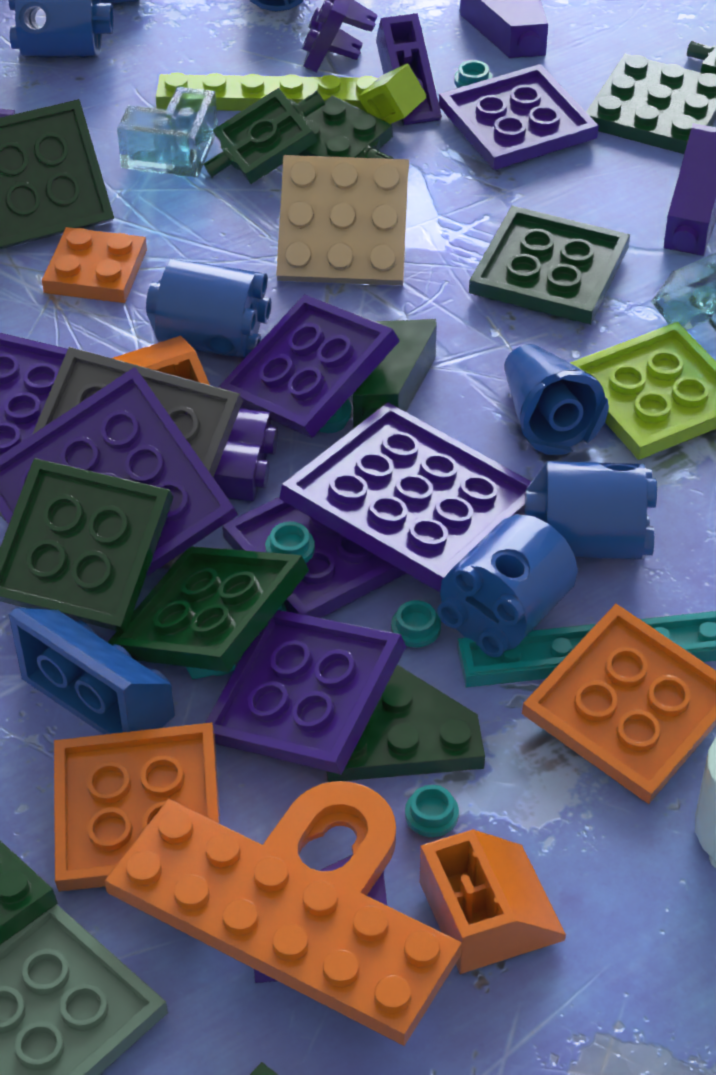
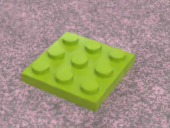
M678 321L570 362L572 365L591 374L600 382L609 405L605 423L638 460L716 429V361Z

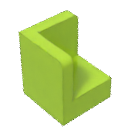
M407 63L380 76L357 97L367 113L392 124L409 115L426 99V93Z

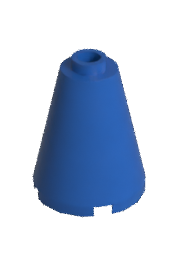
M535 344L518 346L508 355L504 364L508 386L522 434L534 449L547 455H565L573 452L570 447L583 440L587 444L596 437L605 424L609 405L602 385L594 376Z

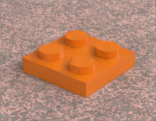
M66 227L42 278L43 292L125 303L147 251L146 237Z

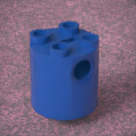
M8 0L10 10H15L16 26L10 27L11 48L19 49L23 57H98L101 49L102 34L113 33L114 16L112 3H101V0ZM43 9L46 14V22L40 28L36 24L35 16L38 10Z
M171 259L166 265L161 280L150 284L146 299V313L158 342L181 335L197 351L245 358L261 341V335L258 334L260 323L267 324L270 318L271 298L264 297L268 276L267 273Z
M546 461L526 489L524 515L534 516L555 528L566 539L577 558L642 559L643 555H653L654 527L650 526L647 508L656 507L657 480L652 478V469H646L645 464Z
M517 514L505 518L442 579L440 590L442 603L437 608L438 616L446 626L456 629L465 638L477 642L476 645L486 655L500 657L505 651L516 648L575 586L578 573L575 555L566 539L550 524L534 516Z

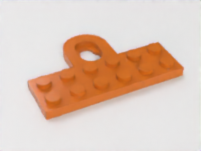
M328 782L305 791L292 803L263 845L168 799L105 879L108 894L403 1046L406 1045L462 952V942L367 896L393 856L396 846V822L391 807L380 794L364 785L353 782ZM335 826H345L354 831L357 838L352 845L353 856L343 867L333 871H318L308 867L299 857L302 848L308 842L323 837L329 829Z

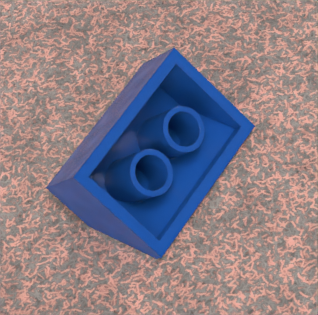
M15 608L8 614L22 680L103 735L162 728L175 716L172 686L166 676L156 669L149 670L132 659L131 655L120 645L114 644L112 646L97 636L85 622L80 620L74 621L59 610Z

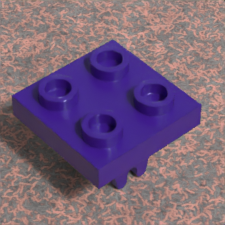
M324 0L321 8H316L308 26L310 30L302 46V49L307 51L303 67L317 73L328 51L357 60L361 54L360 49L363 43L341 30L340 27L342 23L372 32L378 15L355 0Z

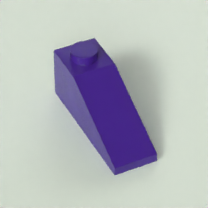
M418 13L381 18L376 44L383 74L408 63L426 93V99L409 115L401 119L403 125L441 120L442 115Z

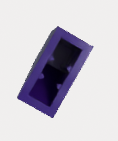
M460 0V15L508 58L546 56L548 21L541 0Z
M693 123L667 216L663 248L704 256L716 222V127Z

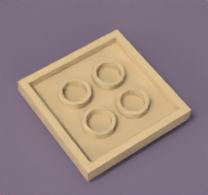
M284 155L277 281L403 286L409 159Z

